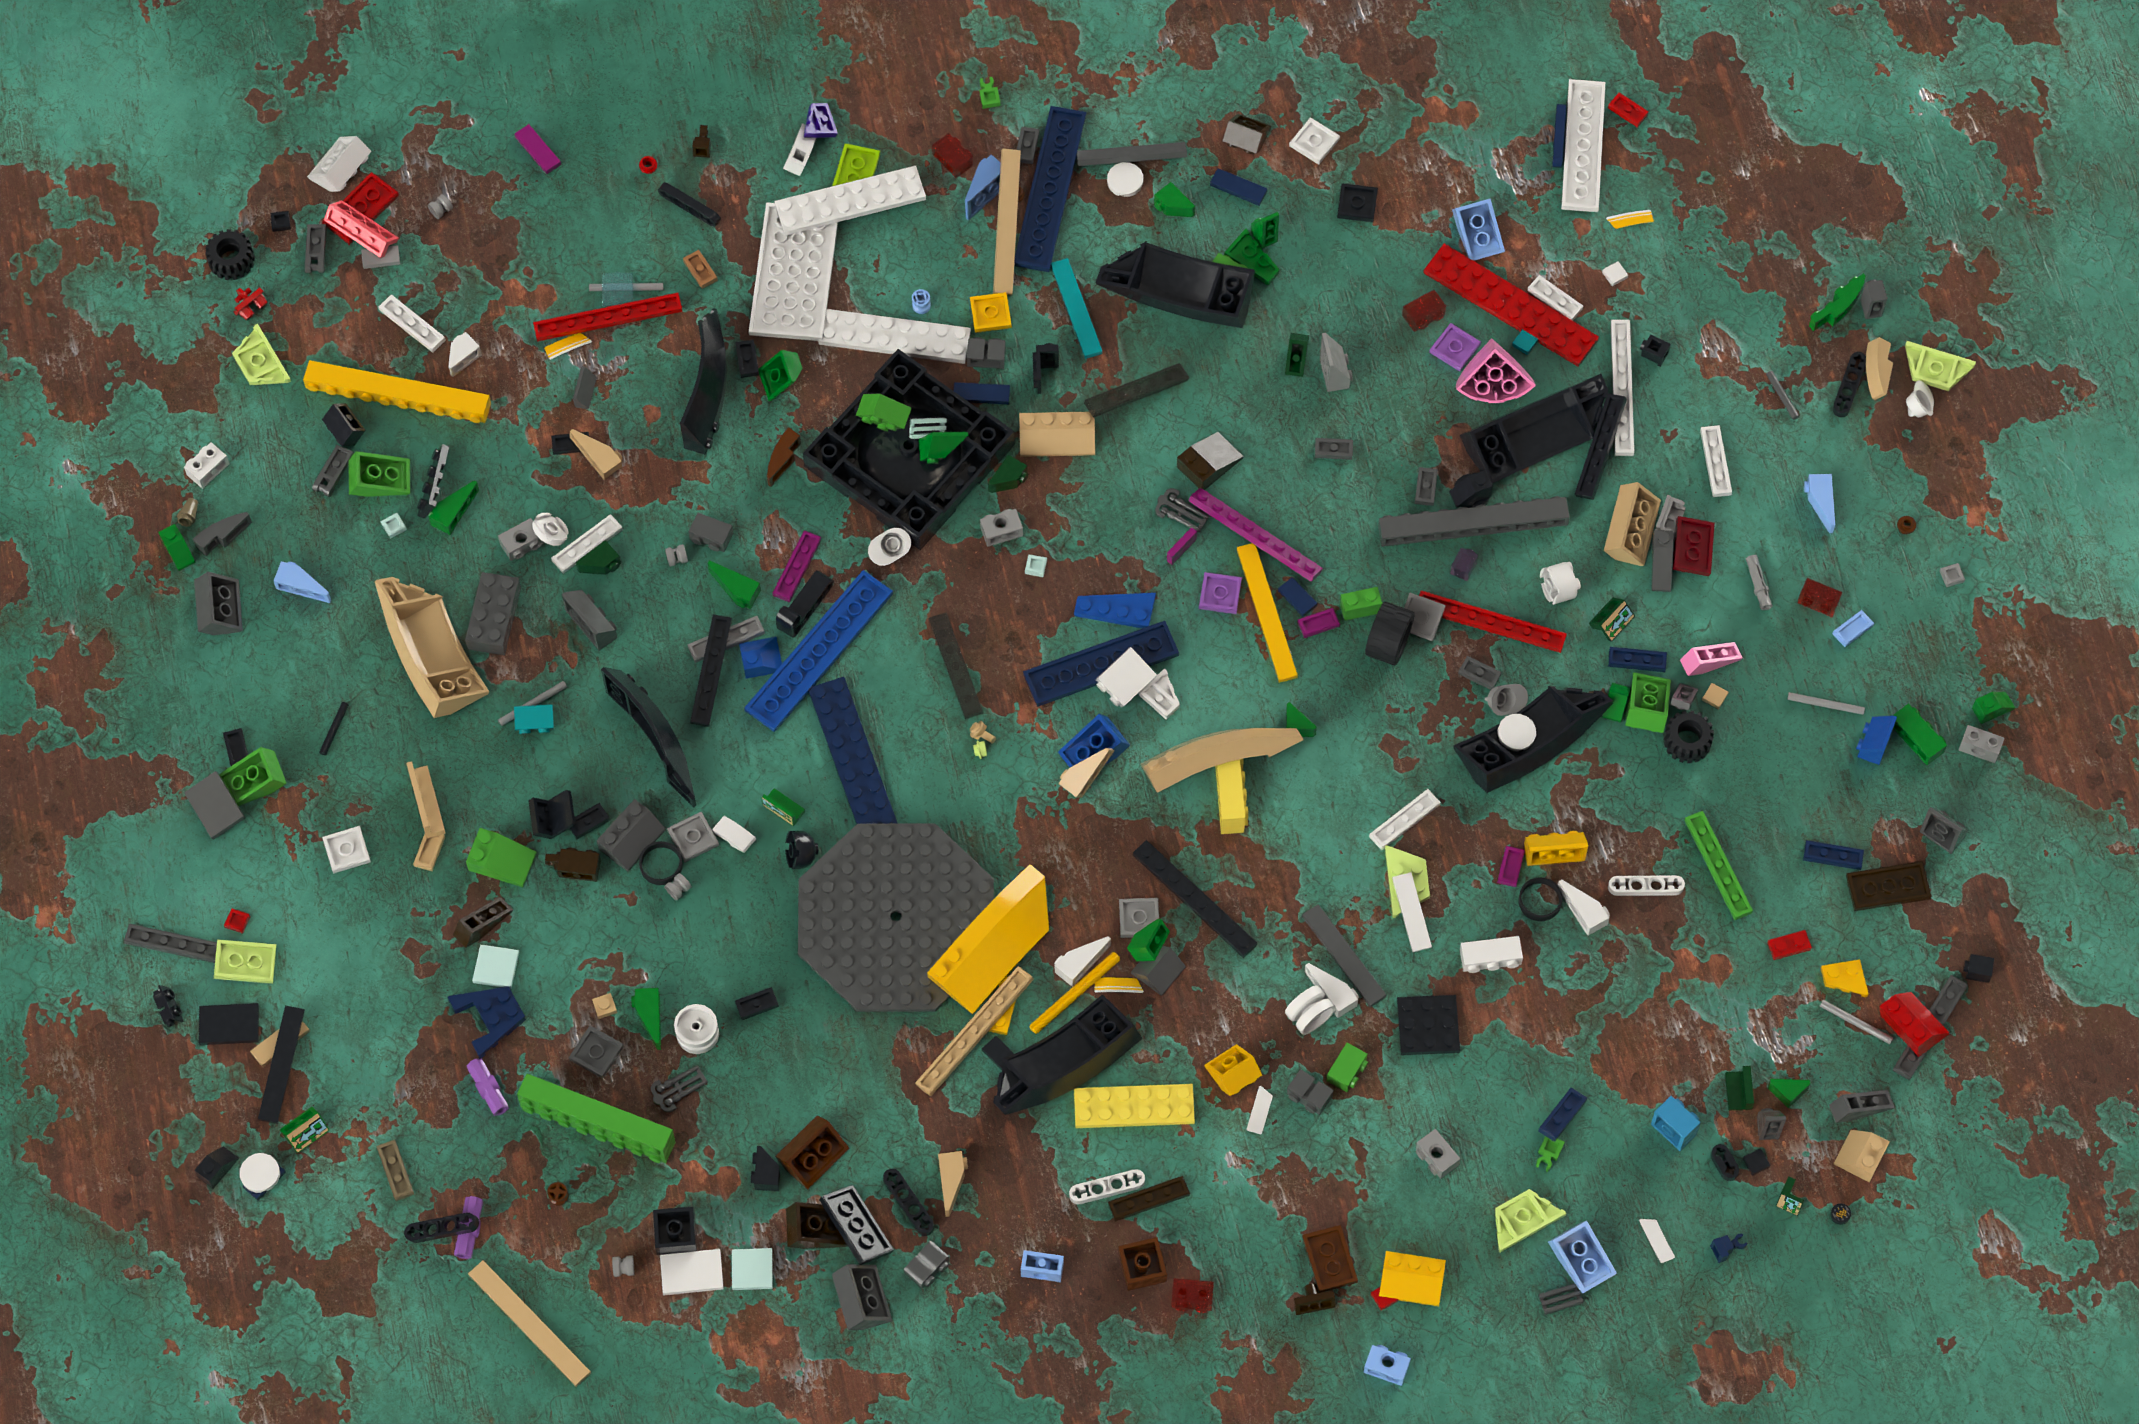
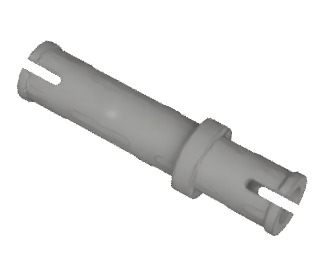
M1757 555L1748 556L1746 562L1754 584V594L1759 600L1760 609L1763 611L1769 610L1773 605L1769 597V587L1766 586L1758 557Z

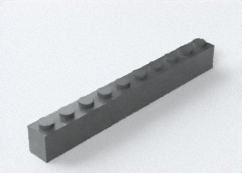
M1554 496L1550 499L1542 500L1536 498L1526 502L1519 500L1508 504L1478 505L1473 508L1460 507L1455 510L1441 509L1438 512L1405 513L1394 517L1387 515L1379 518L1378 529L1381 547L1567 526L1570 517L1566 497Z

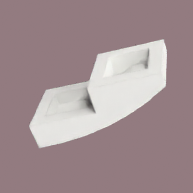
M723 816L712 829L715 835L728 841L732 847L743 853L756 840L755 836L726 816Z

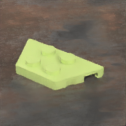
M256 324L248 337L246 336L242 344L232 353L250 385L291 382L290 377L261 328Z
M1909 341L1905 345L1912 381L1920 380L1926 385L1949 391L1976 364V361Z
M1385 846L1392 916L1396 918L1401 913L1392 877L1411 872L1419 902L1426 901L1430 898L1426 859L1390 846Z
M1530 1189L1496 1207L1495 1219L1499 1252L1506 1250L1566 1216V1212L1563 1209L1556 1208L1545 1198H1540L1537 1193Z

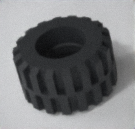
M227 229V232L219 231L220 234L218 235L214 234L212 236L213 239L208 240V245L205 248L206 258L212 272L221 279L225 277V280H230V278L237 280L239 276L241 278L244 277L245 272H250L249 267L253 268V261H255L254 252L248 237L242 232L239 234L238 230L231 232V229ZM228 251L239 252L231 259L221 258Z
M1685 710L1681 712V715L1676 713L1674 718H1670L1663 740H1665L1664 747L1667 748V753H1672L1673 759L1679 758V762L1682 763L1684 760L1687 763H1692V760H1694L1696 763L1700 760V757L1703 759L1709 753L1714 738V730L1712 729V723H1708V718L1706 716L1704 718L1701 717L1702 713L1694 714L1693 710L1687 713ZM1682 731H1691L1698 736L1699 740L1694 743H1687L1678 734Z

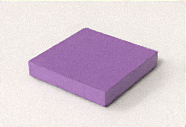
M1450 323L1430 348L1429 353L1456 370L1461 371L1481 346V341Z
M1204 572L1199 609L1236 614L1242 577Z

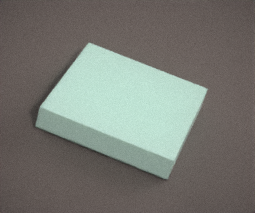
M480 945L472 980L473 983L495 987L509 986L512 989L519 950Z
M772 1248L732 1249V1290L773 1289Z

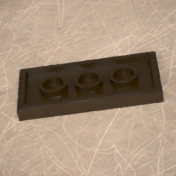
M1923 861L1846 873L1854 911L1929 900L1932 897Z

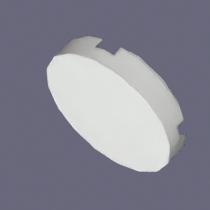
M1129 162L1116 164L1107 175L1108 187L1115 195L1133 196L1142 188L1143 173L1135 164Z
M550 513L538 514L532 523L535 534L547 544L553 546L563 544L569 534L566 524L557 516L556 518L552 517Z
M1522 714L1506 716L1500 722L1497 730L1500 743L1506 749L1512 751L1528 749L1536 737V727L1533 721Z
M265 1153L249 1156L240 1168V1179L243 1185L249 1191L255 1193L271 1190L280 1178V1168L276 1160Z

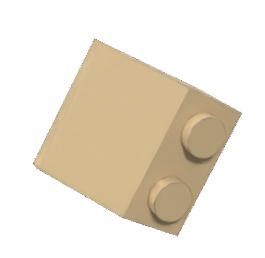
M1851 1130L1834 1165L1870 1183L1890 1141L1872 1132Z

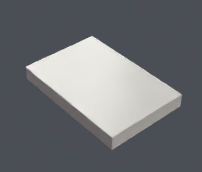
M720 1249L660 1255L663 1296L724 1289Z

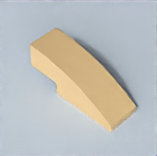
M1880 337L1868 342L1866 352L1867 380L1871 397L1874 400L1887 394L1893 362L1888 360L1891 343Z

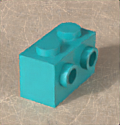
M553 705L514 706L515 731H519V734H530L531 730H538V733H549L550 729H554Z

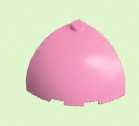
M1492 338L1469 362L1456 383V389L1463 395L1476 401L1488 403H1504V401L1517 399L1536 386L1534 380L1525 369Z

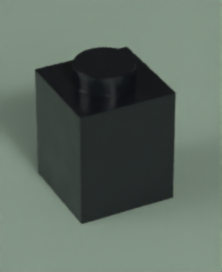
M1971 954L1969 959L1964 961L1963 972H1966L1965 979L1989 983L1992 977L1994 958Z

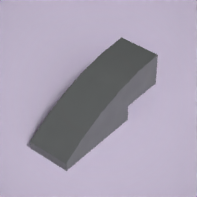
M244 512L212 524L193 538L196 548L206 556L219 544L226 548L252 523L250 515Z

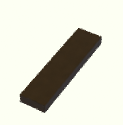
M1180 1176L1108 1201V1205L1116 1222L1190 1196V1192L1184 1177Z

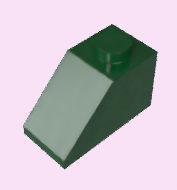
M1291 333L1285 375L1303 377L1309 335Z
M1008 455L988 482V492L995 493L1018 488L1028 478L1027 465Z
M605 540L576 562V567L579 573L607 575L609 572L617 570L621 561L618 553Z

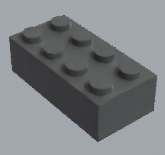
M485 572L481 573L465 638L468 650L505 655L521 591L519 578Z

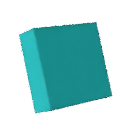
M1522 329L1513 341L1512 346L1528 355L1538 342V338Z

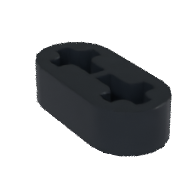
M1723 1144L1714 1146L1711 1151V1159L1721 1177L1726 1181L1735 1180L1739 1174V1166L1731 1152ZM1717 1150H1719L1720 1153L1724 1152V1161L1722 1160L1721 1156H1716ZM1726 1164L1730 1170L1734 1169L1733 1175L1730 1173L1726 1174Z

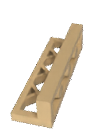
M412 761L406 763L427 839L446 834L428 766L414 769Z

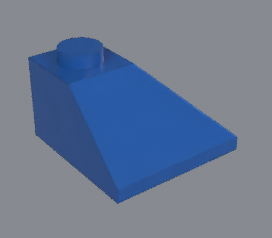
M777 637L739 643L746 679L774 674L782 665Z

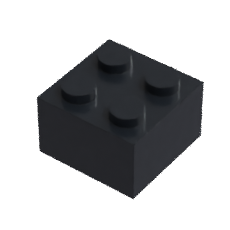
M693 1207L653 1210L655 1250L657 1255L697 1251L695 1212Z

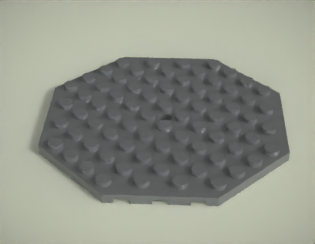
M935 823L856 824L799 878L798 956L809 964L856 1012H936L951 996L929 979L927 972L974 919L993 901L994 878ZM897 912L901 914L902 918L899 921H893L891 915Z

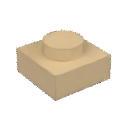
M611 993L592 999L598 1019L617 1013Z

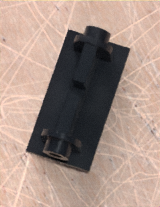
M158 985L159 989L153 992V999L158 1009L165 1007V1009L159 1012L163 1023L167 1027H171L175 1024L174 1021L184 1022L181 1016L182 1011L174 999L175 994L173 990Z

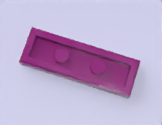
M529 124L514 134L515 138L546 174L561 165V161Z

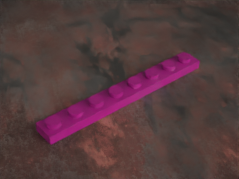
M1199 488L1190 496L1189 502L1312 582L1321 574L1323 568L1314 561L1291 548L1285 542L1259 527L1253 521L1247 519L1202 488Z

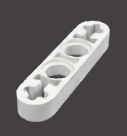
M1676 875L1614 876L1609 881L1608 890L1616 896L1679 895L1684 890L1685 882L1682 877ZM1635 881L1640 882L1642 888L1635 890L1631 884ZM1657 881L1662 887L1659 890H1654L1651 887V883ZM1615 882H1618L1620 889H1616L1614 886ZM1626 882H1628V890H1626ZM1665 882H1667L1668 885L1667 889H1664ZM1673 882H1677V885H1680L1678 889H1674Z
M1136 1169L1076 1184L1070 1188L1069 1197L1074 1204H1084L1138 1190L1144 1186L1145 1175L1141 1170ZM1136 1175L1137 1178H1141L1139 1179V1183L1131 1181L1133 1180V1176ZM1126 1177H1127V1181H1130V1182H1128V1185H1129V1186H1127V1187H1126V1181H1125V1179H1124V1178H1126ZM1114 1180H1120L1123 1185L1119 1189H1114L1111 1183ZM1101 1185L1103 1192L1095 1194L1092 1191V1187ZM1087 1187H1089V1194H1090V1196H1088V1197H1087V1193H1084V1192H1086V1188H1087ZM1079 1190L1080 1193H1083L1081 1194V1198L1073 1196L1075 1195V1191Z

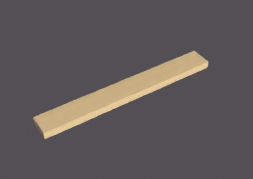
M1004 148L1001 150L993 294L1007 292V295L1010 296L1013 294L1020 150Z
M1018 966L916 1081V1086L929 1096H932L1034 980L1033 977Z
M481 1261L468 1273L473 1281L575 1387L591 1374V1371L484 1261Z

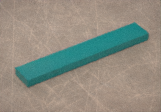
M1066 258L1052 262L1051 269L1084 358L1087 359L1101 355L1102 348L1069 259Z

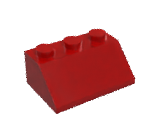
M1912 992L1895 994L1880 1005V1016L1918 1057L1949 1035L1948 1030Z

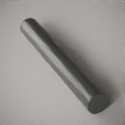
M1767 372L1768 379L1792 419L1799 418V414L1774 372Z

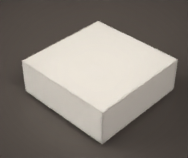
M1618 261L1602 271L1612 286L1628 278V274Z

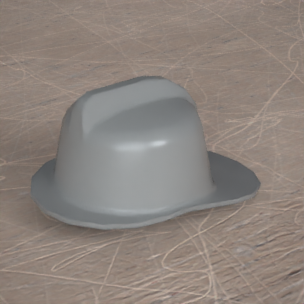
M1520 684L1496 686L1490 690L1488 697H1485V701L1488 702L1489 707L1496 715L1516 714L1526 706L1528 693L1525 687Z

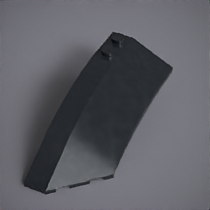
M1147 241L1140 244L1141 247L1132 252L1130 250L1117 257L1118 260L1111 264L1107 263L1100 268L1095 282L1096 285L1156 309L1195 320L1243 328L1255 276L1254 269L1201 260L1147 243Z
M715 308L711 310V314L707 313L703 320L698 321L702 345L700 365L692 395L680 421L684 449L704 455L707 449H711L713 434L718 432L720 426L719 418L723 408L727 378L725 344L718 312Z
M1598 374L1460 434V438L1466 452L1480 472L1486 470L1491 483H1494L1593 439L1594 429L1603 409V401L1607 397L1609 390L1602 374Z
M1102 994L1075 1018L1054 1033L1006 1058L1003 1056L1002 1072L999 1073L997 1095L994 1096L993 1103L1004 1115L1051 1101L1101 1073L1143 1038L1134 1024Z

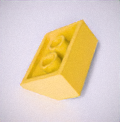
M1570 831L1567 834L1550 833L1544 836L1532 834L1525 837L1524 848L1527 866L1585 861L1588 842L1584 832Z
M1386 1251L1379 1296L1439 1306L1446 1260Z

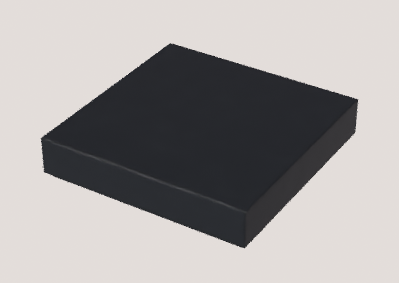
M1342 183L1337 218L1374 222L1378 188Z

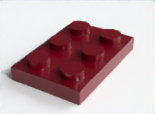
M1682 516L1677 517L1672 570L1710 576L1715 522Z

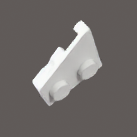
M1163 669L1139 692V696L1166 720L1180 708V703L1177 696H1175L1172 683H1170L1166 669Z

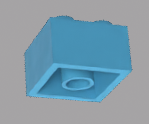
M1670 1096L1654 1112L1651 1125L1681 1151L1697 1135L1701 1122L1695 1113L1689 1112L1684 1108L1685 1106L1682 1101Z

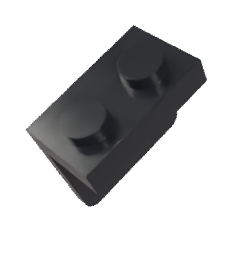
M1046 343L1044 345H1036V352H1032L1034 389L1037 388L1038 394H1041V368H1059L1058 344Z
M565 790L550 800L534 797L528 800L533 836L552 839L575 825L573 800L570 790Z

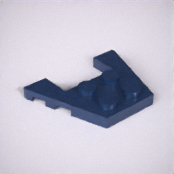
M509 986L448 996V1001L455 1014L475 1006L489 1034L472 1041V1046L479 1059L483 1058L491 1047L497 1046L498 1041L505 1035L508 1036L526 1020Z

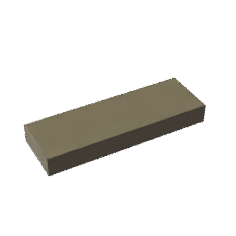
M396 1140L376 1146L395 1201L415 1195Z

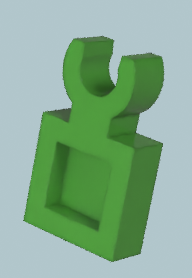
M990 77V83L985 84L983 78H980V87L982 89L979 90L983 109L1001 106L998 88L993 87L994 80L992 77Z
M1545 1136L1538 1154L1543 1156L1538 1158L1536 1167L1538 1168L1540 1163L1545 1162L1547 1164L1546 1172H1548L1552 1165L1551 1159L1557 1161L1565 1142L1560 1139L1554 1142Z

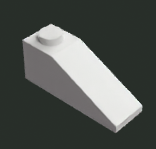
M1564 880L1558 881L1563 899L1587 935L1608 925L1610 914L1606 907H1602L1600 902Z
M1107 936L1071 950L1064 956L1061 955L1054 963L1055 973L1073 987L1111 946V938Z
M1310 963L1305 965V973L1314 986H1319L1325 993L1324 999H1330L1336 1006L1334 1014L1337 1018L1357 1007L1359 996L1353 988L1350 989L1345 982Z

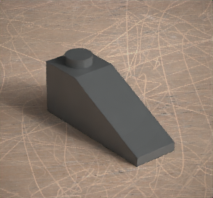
M1654 530L1652 537V591L1671 592L1673 531Z
M1888 1090L1845 1094L1829 1104L1836 1123L1857 1120L1895 1108Z
M1771 1108L1759 1111L1757 1115L1759 1140H1778L1786 1122V1116L1779 1110L1773 1111Z

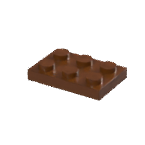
M1341 1225L1302 1235L1319 1293L1358 1283Z

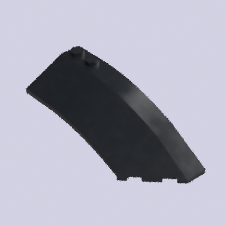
M603 667L601 672L606 693L644 731L664 764L667 783L694 808L696 800L686 757L670 724L659 708L648 697V692L642 686L638 687L630 674L626 675L621 670Z
M1548 686L1546 691L1516 713L1527 716L1536 727V737L1528 749L1519 751L1506 749L1500 743L1497 730L1500 724L1453 745V748L1475 783L1488 793L1529 774L1564 751L1613 704V700L1602 691L1594 690L1593 693L1583 692V689L1567 688L1566 690H1557L1556 686Z

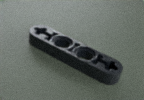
M663 182L658 188V193L663 198L706 224L715 227L721 220L719 214L674 186Z
M1855 352L1850 357L1833 405V413L1837 417L1847 416L1852 406L1866 366V355L1862 352ZM1860 359L1858 368H1854L1856 360ZM1854 373L1858 379L1850 380L1847 375ZM1849 389L1852 391V395L1845 396L1842 390ZM1842 401L1845 402L1843 411L1839 410Z
M886 1170L883 1175V1181L916 1231L922 1236L930 1235L934 1230V1223L898 1170ZM889 1175L896 1176V1183L898 1184L896 1188L892 1180L888 1181ZM900 1190H907L909 1193L905 1199L899 1198L897 1194ZM913 1205L918 1206L920 1209L916 1215L908 1212V1209ZM920 1217H922V1220L925 1224L929 1223V1229H921L922 1226L919 1220Z
M461 1213L411 1223L405 1228L404 1235L407 1240L413 1243H420L471 1233L478 1228L479 1219L471 1213ZM469 1219L472 1220V1222L469 1223V1226L460 1223H467L469 1222ZM454 1221V1229L448 1231V1223ZM432 1225H436V1232L430 1235L429 1228ZM415 1230L419 1231V1233L414 1234V1237L411 1236V1234L414 1233Z

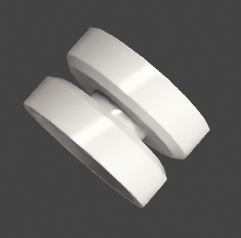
M1317 985L1298 995L1285 1010V1014L1291 1021H1297L1296 1027L1303 1035L1319 1028L1336 1010V1006L1330 999H1324L1325 993Z
M699 1004L688 1005L680 1010L675 1018L674 1028L681 1048L693 1054L706 1053L711 1050L719 1038L717 1019L713 1011L705 1005Z

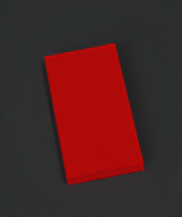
M371 172L343 201L374 221L399 196V193ZM324 220L322 221V224H326L330 231L349 245L354 241Z

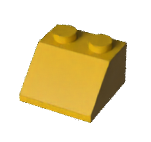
M1237 1044L1204 1065L1221 1090L1229 1096L1237 1094L1243 1087L1254 1083L1257 1078L1262 1076L1254 1057Z

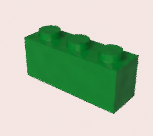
M1908 703L1892 715L1897 717L1893 729L1926 765L1945 752L1947 747L1945 739L1941 735H1937L1932 725L1920 716V712Z

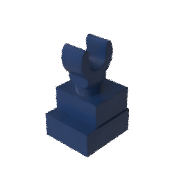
M1743 1234L1736 1235L1732 1241H1730L1728 1235L1712 1241L1710 1247L1718 1263L1726 1261L1733 1249L1746 1248L1747 1242L1744 1244L1738 1242V1239H1741Z

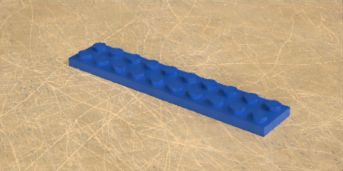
M863 570L744 707L745 712L775 732L809 693L811 687L816 685L893 595V591Z

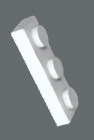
M1540 275L1528 287V292L1572 321L1583 310V305Z

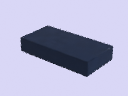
M1293 577L1278 588V592L1302 617L1317 606V602Z

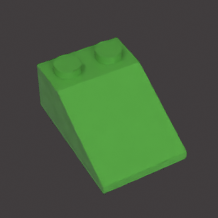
M356 451L349 459V494L365 497L409 495L410 459Z
M1633 672L1625 726L1663 733L1668 717L1670 679Z
M263 747L258 748L219 774L238 806L269 795L287 784L275 751Z
M479 828L466 864L469 871L523 887L537 852L499 833Z

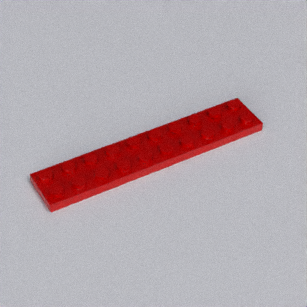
M1445 243L1424 269L1423 273L1516 330L1520 332L1522 329L1538 338L1539 344L1579 367L1599 340V336Z

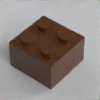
M1158 1237L1118 1246V1255L1128 1291L1167 1282V1272Z

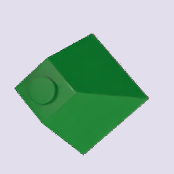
M781 350L758 369L768 401L775 399L796 381L803 369L798 353Z
M932 432L919 438L920 461H927V464H937L939 460L945 458L968 436V432Z

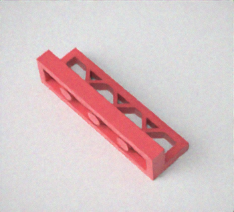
M342 200L330 204L324 217L325 222L380 258L385 256L389 245L398 241L397 236Z

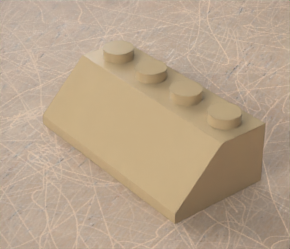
M1094 412L1019 413L1020 457L1095 455Z
M1640 483L1620 485L1604 552L1615 560L1644 566L1661 500Z

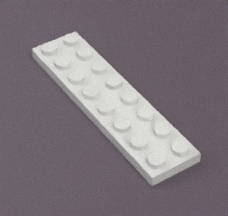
M1569 79L1562 210L1598 212L1605 82Z
M912 166L774 202L785 236L926 200V195L917 167Z
M826 309L823 340L819 339L818 342L819 345L893 354L897 349H900L909 357L965 364L971 328Z

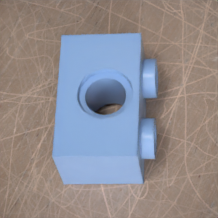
M1024 1250L1021 1277L1061 1282L1064 1256Z
M1372 1345L1363 1373L1402 1386L1411 1358L1403 1352L1397 1351L1394 1353L1389 1351L1383 1345ZM1390 1360L1393 1366L1385 1367L1382 1362Z

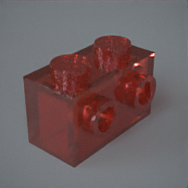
M949 133L932 145L933 156L955 178L973 166L972 153L968 149H964L960 141L956 137L953 138Z
M1432 290L1403 306L1402 316L1415 332L1426 328L1433 321L1441 320L1445 315L1446 305L1437 292Z
M1807 578L1797 603L1833 618L1843 592Z
M1174 1278L1171 1307L1178 1311H1187V1309H1195L1196 1312L1200 1313L1212 1311L1214 1282Z

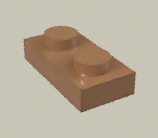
M699 250L683 258V262L701 289L718 281L716 274Z

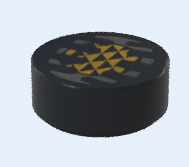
M1842 1203L1833 1206L1830 1213L1832 1221L1839 1225L1846 1224L1851 1217L1850 1208Z

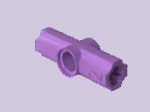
M482 1058L470 1061L466 1066L475 1081V1086L482 1099H485L494 1116L502 1115L509 1107L500 1092L501 1089L495 1077L490 1074Z
M473 1196L465 1198L463 1213H471L477 1216L479 1226L474 1232L458 1235L454 1250L456 1257L462 1259L472 1258L475 1239L478 1238L480 1232V1215L483 1199ZM469 1219V1222L467 1223H460L469 1226V1223L472 1222V1220Z

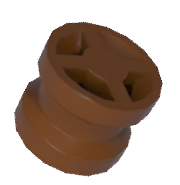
M554 1182L548 1187L547 1194L553 1205L561 1206L568 1201V1191L563 1183Z

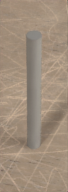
M663 283L589 284V291L663 290Z
M562 681L522 706L538 705L567 688V685ZM514 710L498 719L501 726L514 719Z
M1790 692L1787 699L1862 715L1865 707Z
M1825 1000L1822 1001L1821 1008L1891 1044L1893 1037L1831 1003Z

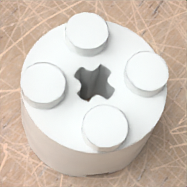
M1562 562L1541 569L1540 578L1544 577V583H1541V586L1549 602L1553 601L1552 604L1554 605L1576 598L1577 590L1581 588L1579 579L1574 576L1571 562Z

